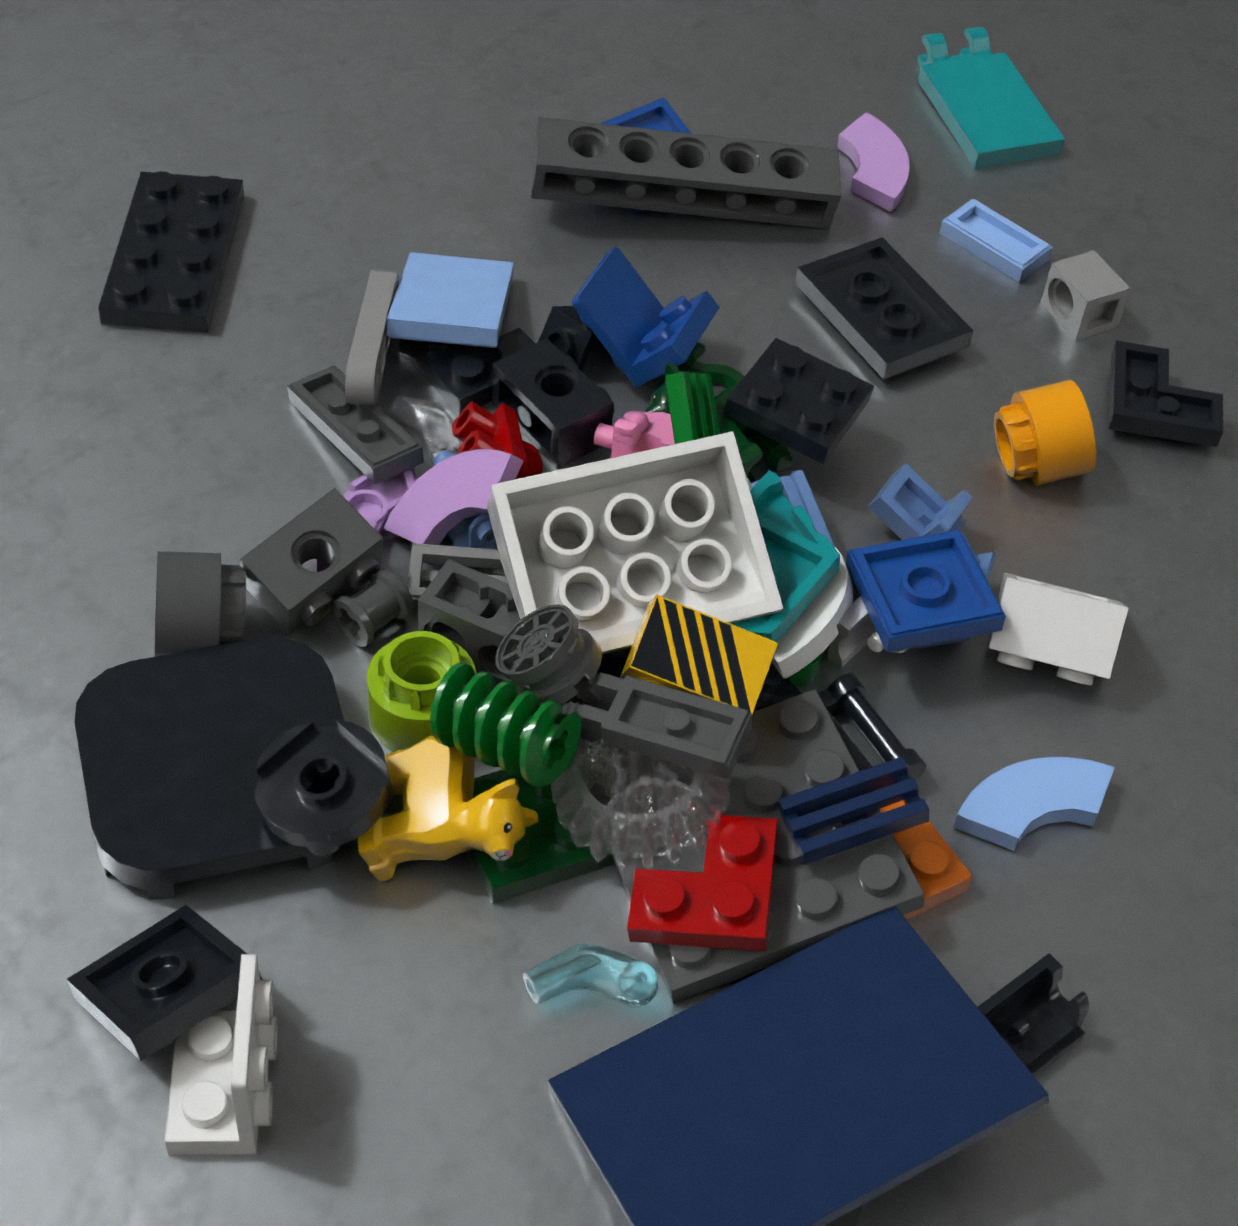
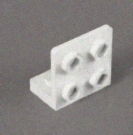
M257 954L241 955L237 1010H218L178 1036L175 1040L165 1133L167 1155L256 1154L258 1126H271L273 1083L268 1081V1060H276L278 1022L277 1017H272L273 982L272 980H260Z

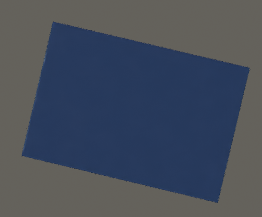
M896 907L860 920L548 1079L551 1091L631 1226H824L1049 1103V1094Z

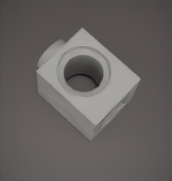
M1095 250L1051 264L1041 303L1075 341L1118 328L1130 287Z

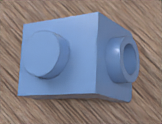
M905 463L893 473L867 507L902 540L961 530L966 523L961 514L973 497L964 489L946 502L924 479Z

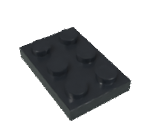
M883 237L797 267L795 284L883 379L962 350L971 344L974 330Z

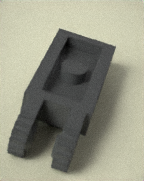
M600 672L599 674L596 673L592 680L583 676L573 686L578 691L577 698L590 703V705L595 704L599 708L585 704L580 705L578 702L573 703L571 701L569 703L565 702L563 705L561 704L563 710L562 720L569 713L578 711L581 718L580 737L583 740L590 742L602 740L606 744L728 780L752 729V713H749L748 710L627 675L625 679Z

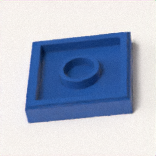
M961 530L847 551V569L887 653L1002 631L1006 615Z

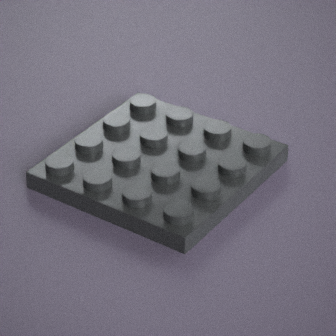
M816 689L753 712L752 729L729 780L643 754H637L580 775L613 850L611 852L613 864L630 903L635 868L703 873L710 814L777 818L778 839L766 952L647 943L673 1004L770 967L865 918L895 907L902 915L924 907V892L893 834L803 865L779 812L778 799L859 772ZM876 809L866 813V817L847 824L839 822L806 835L809 839L881 814V811Z

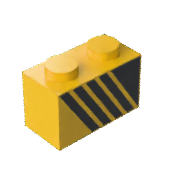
M656 594L646 608L621 678L625 679L627 675L742 708L753 714L778 642Z

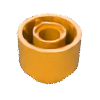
M1069 379L1015 392L1012 395L1011 404L1001 406L999 412L995 413L994 432L1002 464L1010 477L1016 480L1031 477L1034 486H1039L1094 471L1096 465V441L1093 424L1084 396L1073 380Z

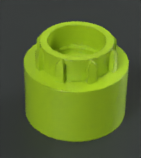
M414 631L399 635L374 655L367 670L368 716L370 728L383 746L395 752L410 748L423 739L433 736L430 725L431 706L436 690L444 675L453 665L459 662L471 665L476 675L473 660L461 646L434 632Z

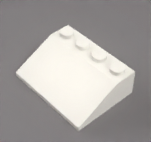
M733 431L491 485L486 506L500 560L520 619L544 606L553 604L565 605L577 617L579 628L588 631L601 647L602 654L632 647L646 608L656 594L730 624L778 613L784 609Z

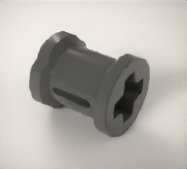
M379 569L370 577V584L350 598L341 596L333 602L332 614L342 633L355 645L365 647L373 642L375 632L394 618L404 619L409 616L413 611V601L406 586L394 573L386 569Z

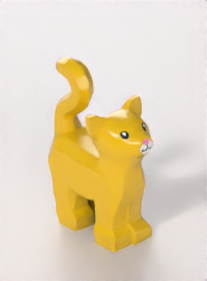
M429 736L410 748L385 754L393 786V795H403L404 811L379 818L369 830L358 837L359 854L368 864L369 871L378 881L391 879L398 863L410 860L444 861L471 849L485 852L496 860L504 861L513 855L514 845L525 835V827L538 822V814L534 810L521 807L516 798L519 792L516 778L508 779L473 798L475 761L479 758L466 756L460 753L456 747L451 748L439 744L434 736Z

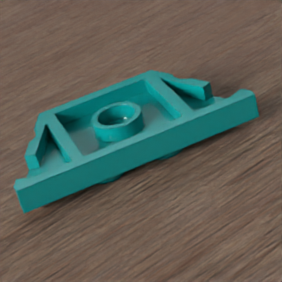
M769 470L750 492L784 609L778 613L732 623V625L778 642L839 572L840 554L824 535L816 532L813 527V520L801 505L794 507L782 492V480L776 473Z

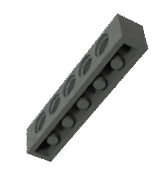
M538 117L532 157L531 198L830 229L841 198L839 150Z

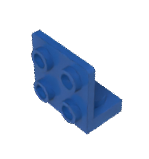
M618 247L609 250L571 301L583 324L593 331L610 353L616 367L626 374L636 388L665 373L667 363L672 362L676 367L684 363L720 308L708 291L689 301L685 296H681L664 308Z

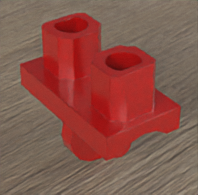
M470 402L451 426L453 436L463 442L457 454L477 449L499 450L524 460L516 479L542 474L543 462L539 450L534 445L522 440L516 411L506 404L502 403L491 414L474 402Z

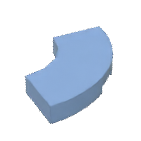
M1072 757L1035 758L1007 766L987 777L969 794L956 816L953 828L1014 851L1027 833L1045 824L1069 821L1093 826L1115 767L1092 760Z

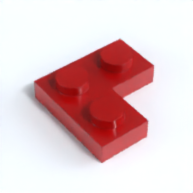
M710 814L703 873L635 868L627 923L629 942L766 952L778 839L777 818Z

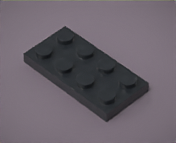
M141 171L99 303L98 310L101 324L209 333L244 199L243 180L221 178L219 176L205 177L171 174L168 172Z

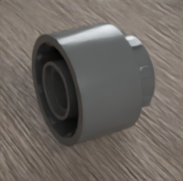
M158 551L155 656L243 641L246 616V570L240 565L221 564V553Z

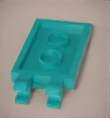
M984 27L964 29L963 34L969 42V47L960 49L959 55L948 56L947 43L941 33L922 35L921 40L926 46L927 54L918 55L917 61L920 70L917 81L974 169L1061 154L1065 142L1064 136L1005 52L992 54L989 36Z

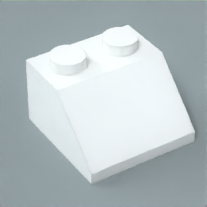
M1008 573L1003 574L997 600L1006 617L1002 631L991 632L987 643L989 649L999 651L998 662L1027 670H1033L1035 660L1059 666L1057 677L1086 685H1092L1095 676L1110 679L1129 607L1117 600Z

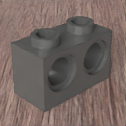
M448 559L418 599V631L434 632L454 641L469 654L477 673L484 671L494 675L495 680L500 683L505 680L515 684L499 671L495 661L501 641L509 630L521 620L509 584ZM516 643L513 645L509 653L517 649L518 645ZM513 662L507 664L509 670L512 669Z

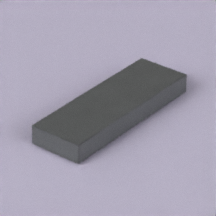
M333 365L287 385L289 401L374 484L424 463L422 446L377 404L374 406L346 403V375Z

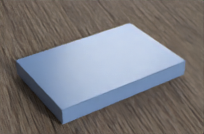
M410 252L387 317L386 336L406 340L488 348L497 347L513 281L514 262Z

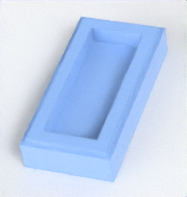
M971 199L943 219L939 233L1018 283L1048 262L1053 248L1050 244L975 199Z

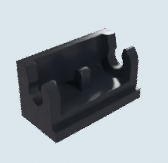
M1050 953L978 1006L979 1010L1034 1077L1083 1039L1085 1032L1081 1029V1026L1089 1010V1000L1085 992L1082 991L1070 1001L1063 997L1058 988V982L1062 980L1063 966Z

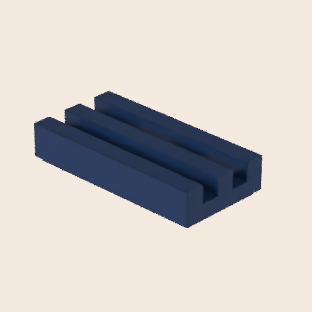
M903 756L778 799L779 812L803 865L929 822L930 809L925 799H920L918 795L919 787L914 778L909 777L908 766ZM902 800L905 803L904 806L809 839L806 835L839 822L847 824L866 817L868 812Z

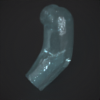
M589 943L576 944L523 973L525 987L536 1004L566 992L585 989L629 1007H640L651 1002L658 990L657 974L649 964L611 949Z

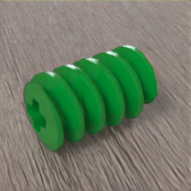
M463 662L453 665L444 675L436 690L431 706V731L439 744L451 748L456 747L460 753L473 758L478 757L482 763L495 768L500 766L504 773L517 778L523 777L526 783L539 788L552 784L564 773L573 760L581 735V718L578 711L569 713L562 720L563 710L561 704L548 700L540 706L538 694L526 690L518 695L515 684L504 680L496 685L494 675L484 671L475 675L473 667Z

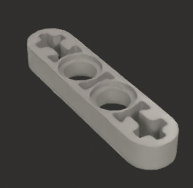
M370 271L348 356L345 380L346 403L376 406L391 338L386 336L387 317L399 285V272Z

